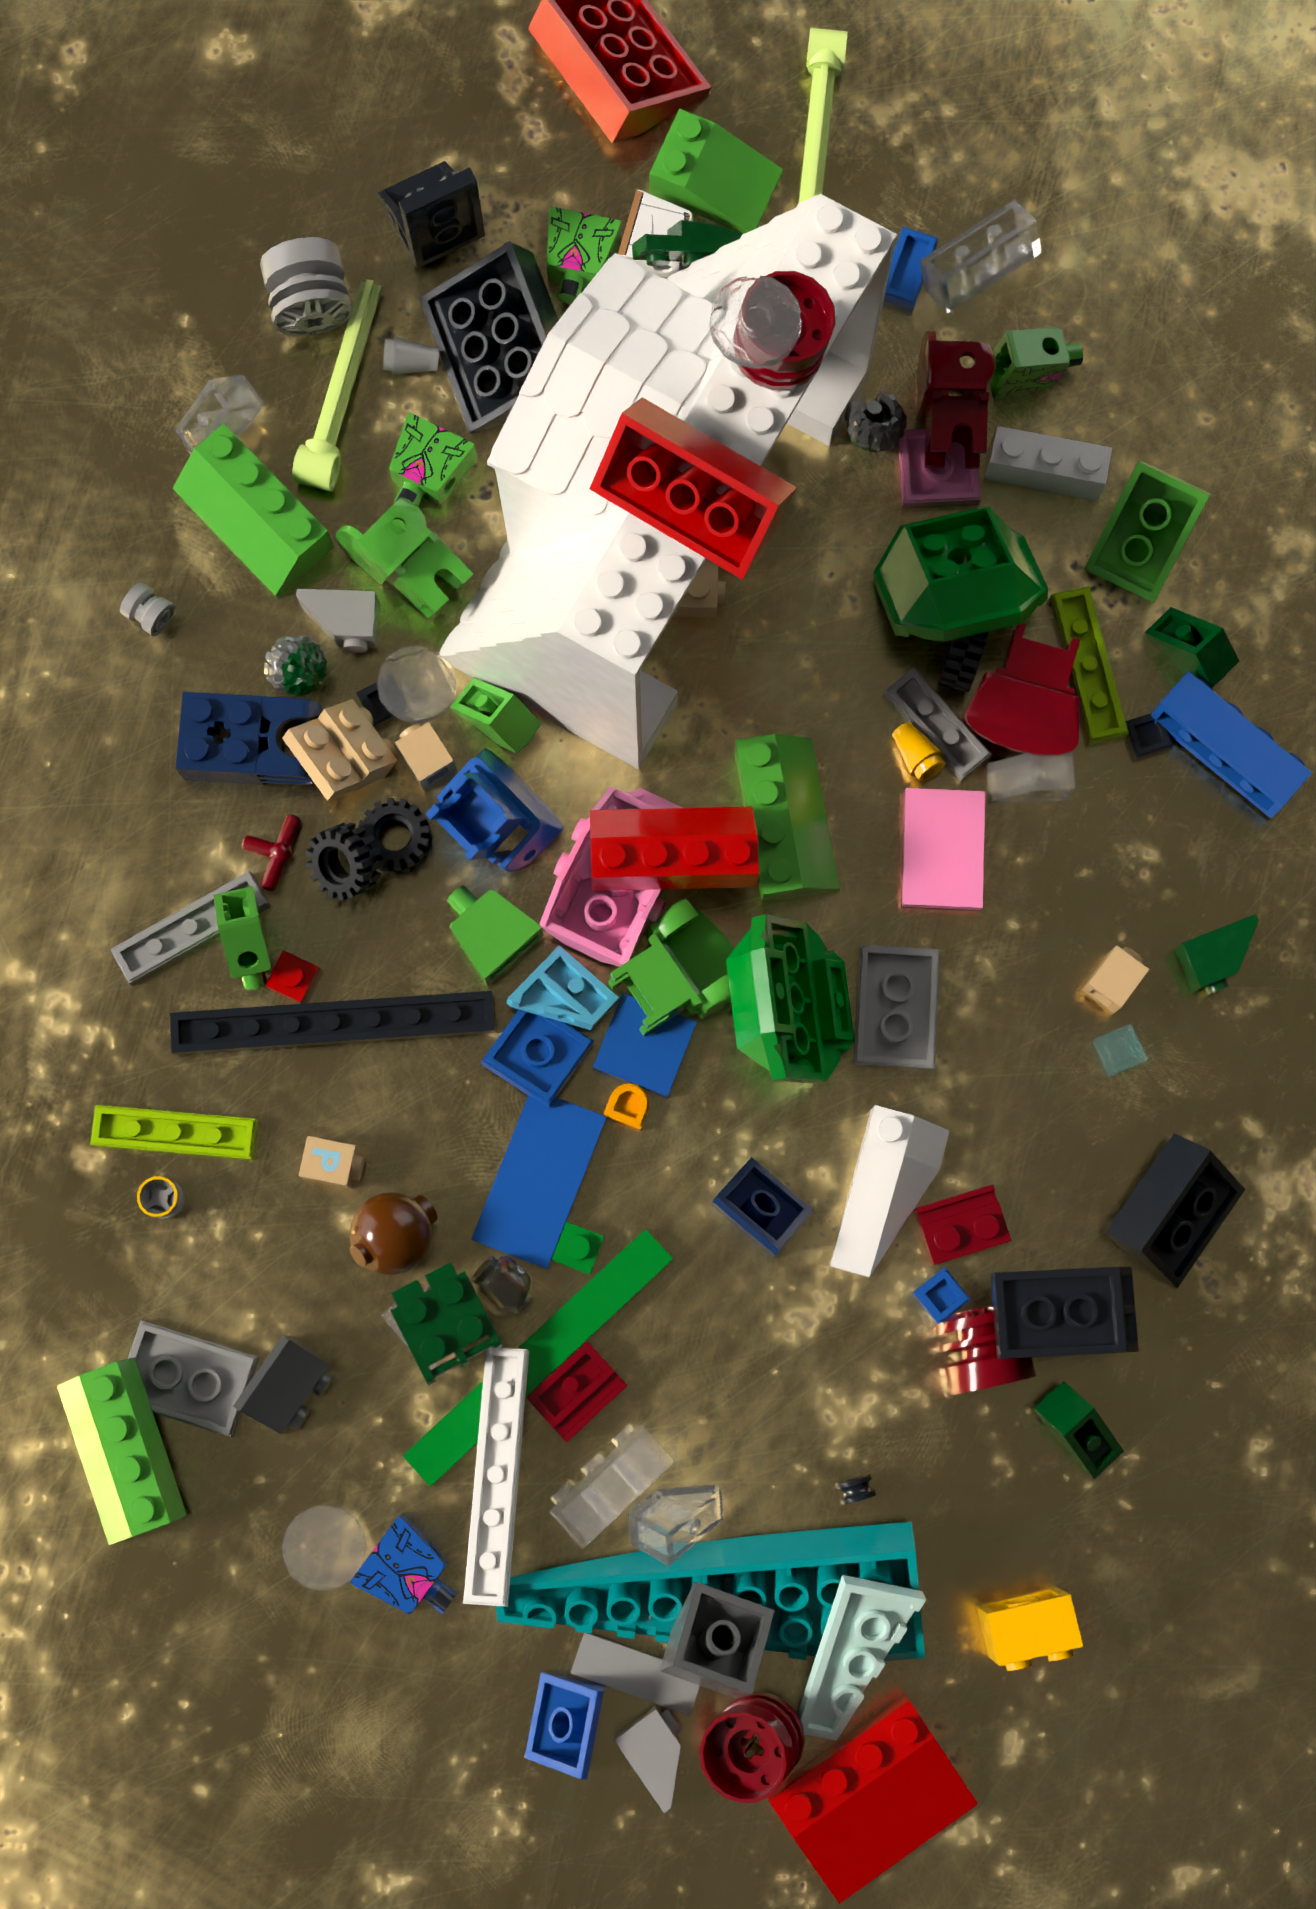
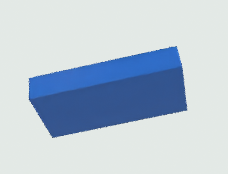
M903 226L893 252L884 296L885 302L914 310L939 238Z

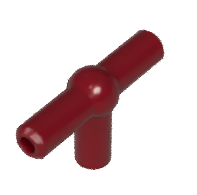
M286 815L276 843L250 835L245 836L242 841L243 850L270 858L261 882V887L265 890H276L285 863L292 857L291 847L301 823V819L298 816Z

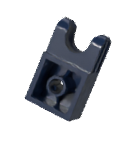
M183 692L175 769L186 781L263 785V783L312 785L314 783L298 759L282 752V737L288 729L317 719L322 713L323 707L314 700L303 698ZM228 733L230 737H223V743L218 744V737Z

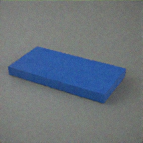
M528 1096L471 1240L548 1270L607 1117L556 1098L548 1109Z

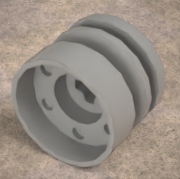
M317 237L296 238L270 248L262 256L260 267L265 288L270 294L268 304L272 310L271 318L277 331L285 335L311 336L329 332L342 326L350 319L353 309L348 297V287L345 281H343L345 272L337 244L328 239Z

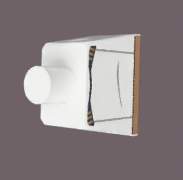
M636 189L618 255L636 262L642 268L659 277H669L681 271L683 263L679 261H670L668 265L648 266L646 260H633L632 244L645 234L667 235V230L680 220L693 221V214L689 210Z

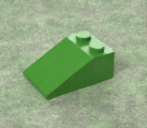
M679 108L649 173V194L745 234L758 228L783 173V169L715 122Z
M1142 460L1138 461L1084 569L1154 603L1192 533L1211 493Z

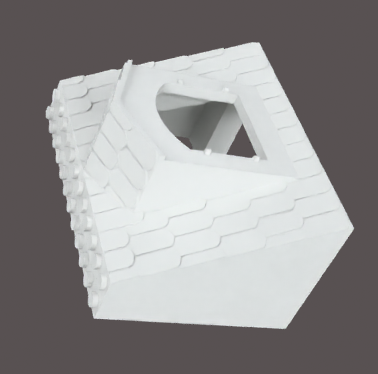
M819 194L800 202L795 209L774 217L768 224L742 234L739 240L720 247L714 254L692 262L688 268L670 275L668 279L661 278L642 268L636 262L614 253L548 333L519 392V396L492 448L487 465L494 468L496 472L508 539L500 551L499 559L491 566L483 578L479 592L464 609L459 625L453 629L444 642L438 659L472 678H477L514 694L526 708L639 770L678 704V691L640 669L706 558L589 489L621 413L643 397L759 466L763 464L786 423L830 446L845 421L844 416L849 404L858 399L867 383L897 234ZM775 271H797L813 277L827 290L835 306L836 324L819 370L807 383L791 390H769L754 384L740 371L733 356L732 337L746 292L759 278Z

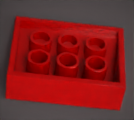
M541 0L528 27L531 34L611 143L641 135L678 112L679 108L683 109L706 95L712 88L647 0Z
M905 1694L789 1775L773 1795L768 1797V1801L839 1904L978 1805Z

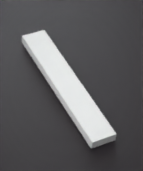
M491 1347L486 1350L463 1604L508 1607L529 1351L527 1349H495Z

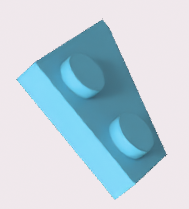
M559 945L508 997L507 1004L512 1008L592 1030L614 1007L619 997Z

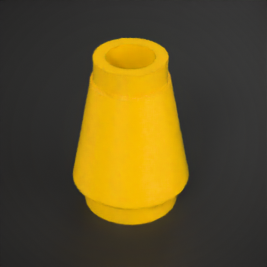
M906 722L894 730L892 737L912 777H917L920 782H924L933 778L945 767L946 762L942 758L943 752L920 730L914 727L912 722Z

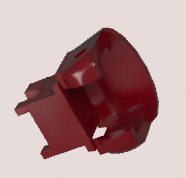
M935 331L925 332L917 367V415L925 418L926 423L925 468H944L946 452H951L952 442L960 443L964 447L965 469L980 468V453L986 454L989 392H986V388L992 380L996 368L995 355L989 344L973 341L936 340ZM970 356L974 360V365L971 368H964L960 364V358ZM948 390H961L962 396H950Z
M1018 624L1012 632L1002 669L997 667L994 673L985 672L977 691L962 717V721L968 724L978 735L994 744L1013 751L1036 756H1060L1071 753L1079 744L1080 705L1082 699L1076 697L1075 689L1068 688L1067 685L1081 639L1073 637L1069 645L1062 649L1023 638L1026 624Z

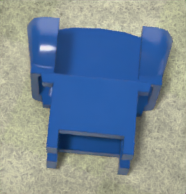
M486 748L464 765L436 796L439 803L434 804L425 814L430 820L436 819L467 851L464 855L469 860L487 858L492 864L498 865L507 872L519 871L531 864L564 829V825L540 796L502 759ZM519 825L529 831L512 851L495 852Z

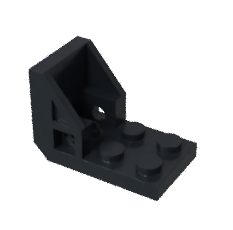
M443 161L377 193L385 213L416 268L485 236L478 184L470 167L461 172L454 171L446 161Z
M1132 1267L991 1273L997 1359L1139 1352Z

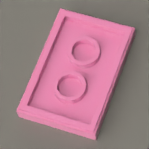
M905 789L902 907L982 910L985 791Z

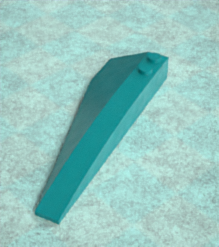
M912 1522L745 1536L663 1547L535 1571L510 1577L508 1607L495 1606L497 1620L502 1623L550 1629L555 1624L574 1627L575 1632L592 1634V1629L616 1631L617 1637L634 1639L635 1634L655 1636V1642L668 1643L671 1629L693 1584L698 1582L775 1610L764 1650L788 1653V1658L806 1660L807 1655L816 1656L842 1575L919 1590ZM921 1609L919 1612L914 1611L906 1624L908 1630L899 1644H893L884 1661L925 1658Z

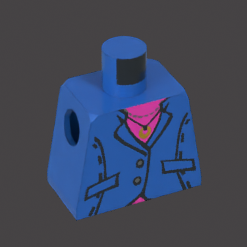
M404 1514L397 1517L350 1581L351 1584L408 1614H411L417 1608L422 1599L443 1614L458 1594L438 1579L449 1564L447 1559Z

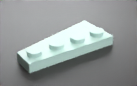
M842 1575L797 1712V1716L803 1725L804 1735L837 1741L864 1699L863 1691L872 1677L877 1678L885 1666L884 1659L893 1644H899L908 1630L906 1624L914 1611L919 1612L924 1605L926 1598L923 1591Z

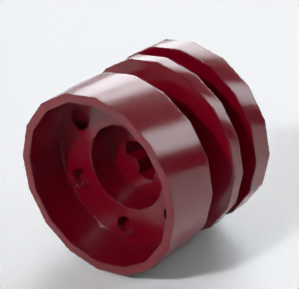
M775 271L759 278L747 290L732 337L733 356L740 371L754 384L769 390H791L807 383L819 370L836 324L835 306L827 290L813 277L797 271Z
M993 1305L956 1313L943 1323L935 1324L937 1335L955 1331L957 1341L939 1345L942 1352H960L962 1360L945 1367L951 1395L1004 1385L1036 1376L1032 1357L997 1359Z
M753 1692L751 1695L733 1700L704 1732L699 1748L701 1769L710 1786L724 1798L738 1803H758L772 1796L801 1760L805 1745L803 1725L795 1710L782 1698L767 1692ZM757 1736L761 1738L759 1745L755 1742Z

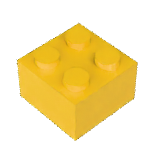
M1057 1587L976 1606L987 1655L997 1665L1006 1666L1007 1671L1032 1666L1031 1659L1041 1656H1047L1048 1661L1070 1658L1074 1656L1072 1649L1083 1647L1071 1594Z

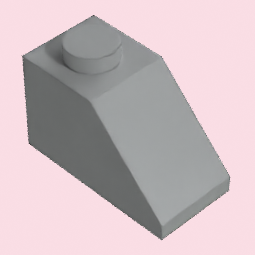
M297 589L296 597L302 609L338 647H343L345 651L352 653H363L367 651V648H378L380 602L376 591Z
M655 1704L617 1732L614 1741L661 1810L665 1813L672 1805L681 1748V1739L677 1734L682 1731V1728L669 1709L662 1713L657 1704Z

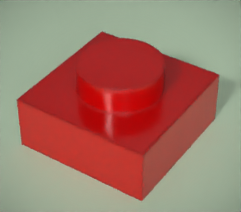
M283 950L265 986L289 999L304 1004L321 969Z

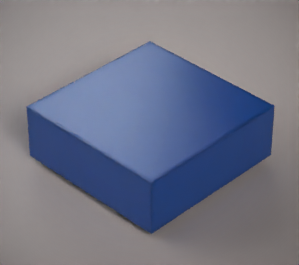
M946 1267L942 1268L912 1292L936 1324L944 1322L971 1300Z

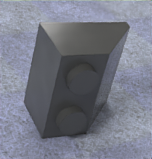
M282 1335L233 1407L279 1434H287L290 1429L296 1432L310 1413V1410L305 1407L314 1394L320 1397L331 1384L334 1375L329 1372L335 1364L295 1336Z
M695 1582L671 1629L660 1672L736 1699L751 1695L775 1610Z

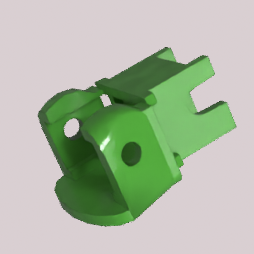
M400 497L364 534L349 525L342 526L336 532V539L340 548L350 559L380 585L385 581L394 585L427 619L449 600L436 585L434 576L442 578L456 591L474 574L439 539V536L434 531L431 532L427 528L425 516L420 508L404 497ZM417 548H419V549L403 564V566H401V564H402Z
M681 898L668 908L654 924L649 926L646 936L649 945L645 948V951L612 971L610 974L612 978L608 981V985L612 990L625 983L647 1016L643 1019V1025L639 1029L642 1035L645 1036L683 1010H686L690 1016L697 1014L700 1019H704L709 1015L731 1008L726 959L734 948L716 924L702 912L694 909L687 899Z

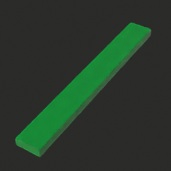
M646 1229L517 1348L529 1351L526 1397L673 1260L670 1254ZM483 1381L403 1455L405 1460L430 1487L478 1443Z

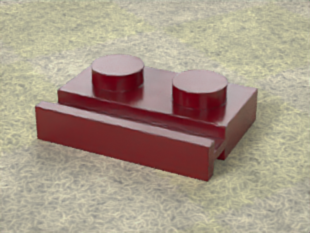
M993 1184L914 1209L932 1266L1012 1241Z
M587 1341L526 1398L567 1443L628 1385Z

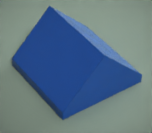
M541 1672L524 1758L573 1777L587 1780L605 1686L592 1681Z

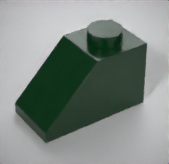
M1172 607L1144 632L1146 638L1184 675L1189 671L1195 677H1200L1207 681L1212 688L1240 662L1224 628Z
M1256 914L1185 941L1173 950L1192 994L1205 990L1208 996L1230 986L1227 980L1239 972L1259 920Z
M1065 1381L1048 1393L1034 1408L1048 1430L1093 1479L1097 1478L1124 1452L1096 1409Z

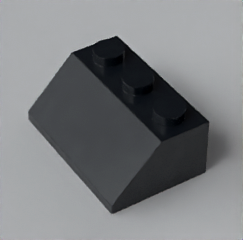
M1174 1133L1166 1146L1161 1149L1157 1159L1143 1179L1138 1182L1134 1192L1123 1208L1115 1215L1105 1233L1124 1252L1178 1289L1246 1189L1211 1150Z

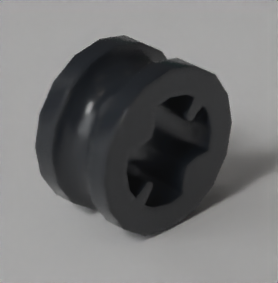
M871 1474L835 1484L836 1490H840L843 1495L840 1499L841 1505L858 1502L877 1495L875 1489H871L869 1486V1482L872 1480Z

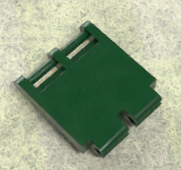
M451 1262L425 1275L431 1287L430 1290L424 1292L419 1281L415 1280L391 1293L397 1307L390 1311L428 1385L436 1382L435 1377L459 1364L461 1367L470 1364L468 1359L493 1346L495 1349L503 1346L466 1272L457 1274ZM487 1335L489 1336L490 1339L467 1350L466 1352L463 1351L462 1348L474 1343L475 1341ZM455 1353L456 1357L432 1370L430 1369V1365Z

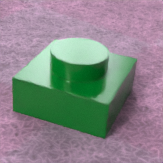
M566 1222L552 1261L590 1275L605 1236Z

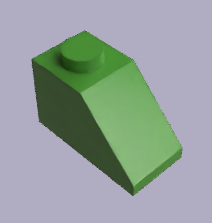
M473 678L450 706L456 714L497 745L516 754L532 741L534 733L542 725L514 694L477 678Z

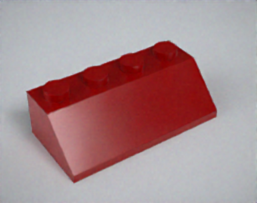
M642 397L621 413L589 489L743 580L779 526L797 487Z
M752 806L590 810L592 891L756 887L759 876L758 837Z

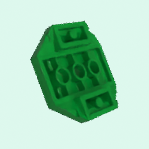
M989 506L900 525L874 570L875 586L894 634L897 636L909 637L912 634L927 640L945 642L1022 624L1038 605L1041 606L1048 600L1047 584L1025 537L1009 528Z
M768 914L752 917L750 930L726 959L737 1049L769 1070L774 1081L811 1084L827 1081L837 1067L841 1054L847 1052L855 1041L845 962L834 950L828 951L821 937L807 922Z

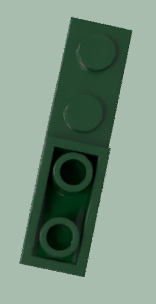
M680 220L667 230V235L645 234L632 244L633 260H646L648 266L668 265L670 261H679L683 263L684 267H689L692 262L714 254L720 247L739 240L742 233L714 224Z

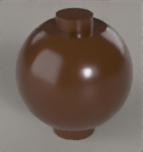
M387 1192L371 1197L358 1208L351 1222L350 1253L353 1259L361 1267L366 1266L368 1269L384 1275H397L413 1269L424 1259L432 1242L431 1225L436 1223L438 1219L435 1208L422 1195L412 1199L402 1193Z

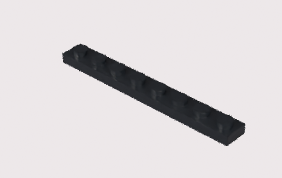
M492 991L170 1013L171 1053L174 1055L495 1033Z

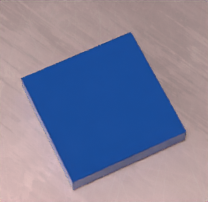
M622 993L594 1062L593 1069L628 1083L636 1084L641 1088L668 1098L697 1021L677 1014L643 1036L639 1029L643 1025V1019L647 1016L634 997Z
M518 1010L482 1059V1066L549 1109L593 1047L594 1040L567 1023Z

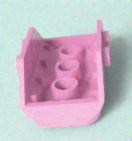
M610 786L593 810L682 807L642 788L624 793ZM589 815L587 820L581 817L574 829L571 839L576 841L570 854L563 852L556 864L553 874L558 876L539 925L563 944L600 962L620 967L630 960L649 920L656 922L659 919L666 904V901L661 899L665 889L592 891Z

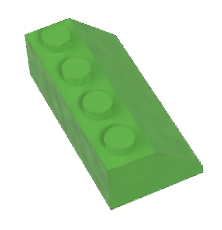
M224 423L194 448L173 486V490L276 598L334 548L328 530Z
M769 734L735 740L734 755L744 807H753L757 829L759 859L757 882L761 904L840 891L812 738Z
M135 1357L110 1363L58 1385L57 1388L108 1544L131 1538L186 1517L187 1514Z

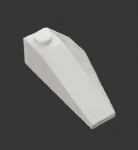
M877 1105L873 1106L870 1110L830 1267L865 1277L871 1276L940 1170L949 1130L914 1115Z

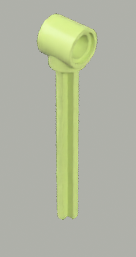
M810 27L806 67H808V72L813 76L799 203L823 193L835 77L839 76L844 69L848 31Z
M366 279V282L360 281L352 308L353 312L347 324L313 439H308L305 445L301 444L294 458L292 481L294 483L331 492L336 486L340 472L341 456L339 449L335 445L382 291V286L374 284L373 280Z

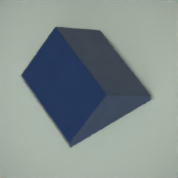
M752 1157L717 1194L711 1203L714 1209L772 1258L775 1257L814 1210Z

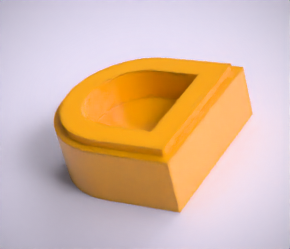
M627 1083L620 1085L612 1092L603 1116L641 1131L649 1111L648 1095L643 1088L636 1084Z

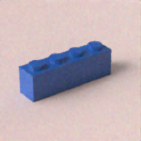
M1189 671L1151 714L1155 719L1153 721L1155 724L1157 721L1169 731L1172 738L1270 819L1289 801L1312 774L1298 756L1285 751L1274 742L1269 732L1263 728L1256 727L1243 716L1241 710L1236 705L1223 700L1212 691L1207 681L1200 677H1195Z

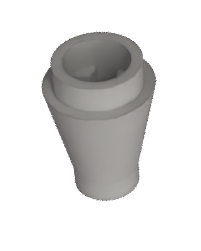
M395 336V339H385L383 370L392 371V375L423 371L437 372L439 348L425 346Z

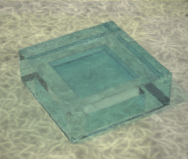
M1132 1024L1092 1040L1108 1077L1148 1060Z

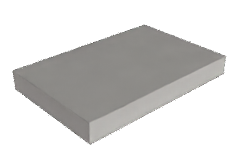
M860 944L853 1065L923 1070L935 1069L940 949Z
M140 1320L128 1359L135 1357L153 1413L233 1437L241 1412L234 1408L233 1405L253 1378L259 1357Z

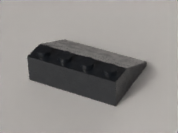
M511 241L419 298L436 346L439 348L440 357L467 430L472 435L506 422L548 333L559 321L533 252Z

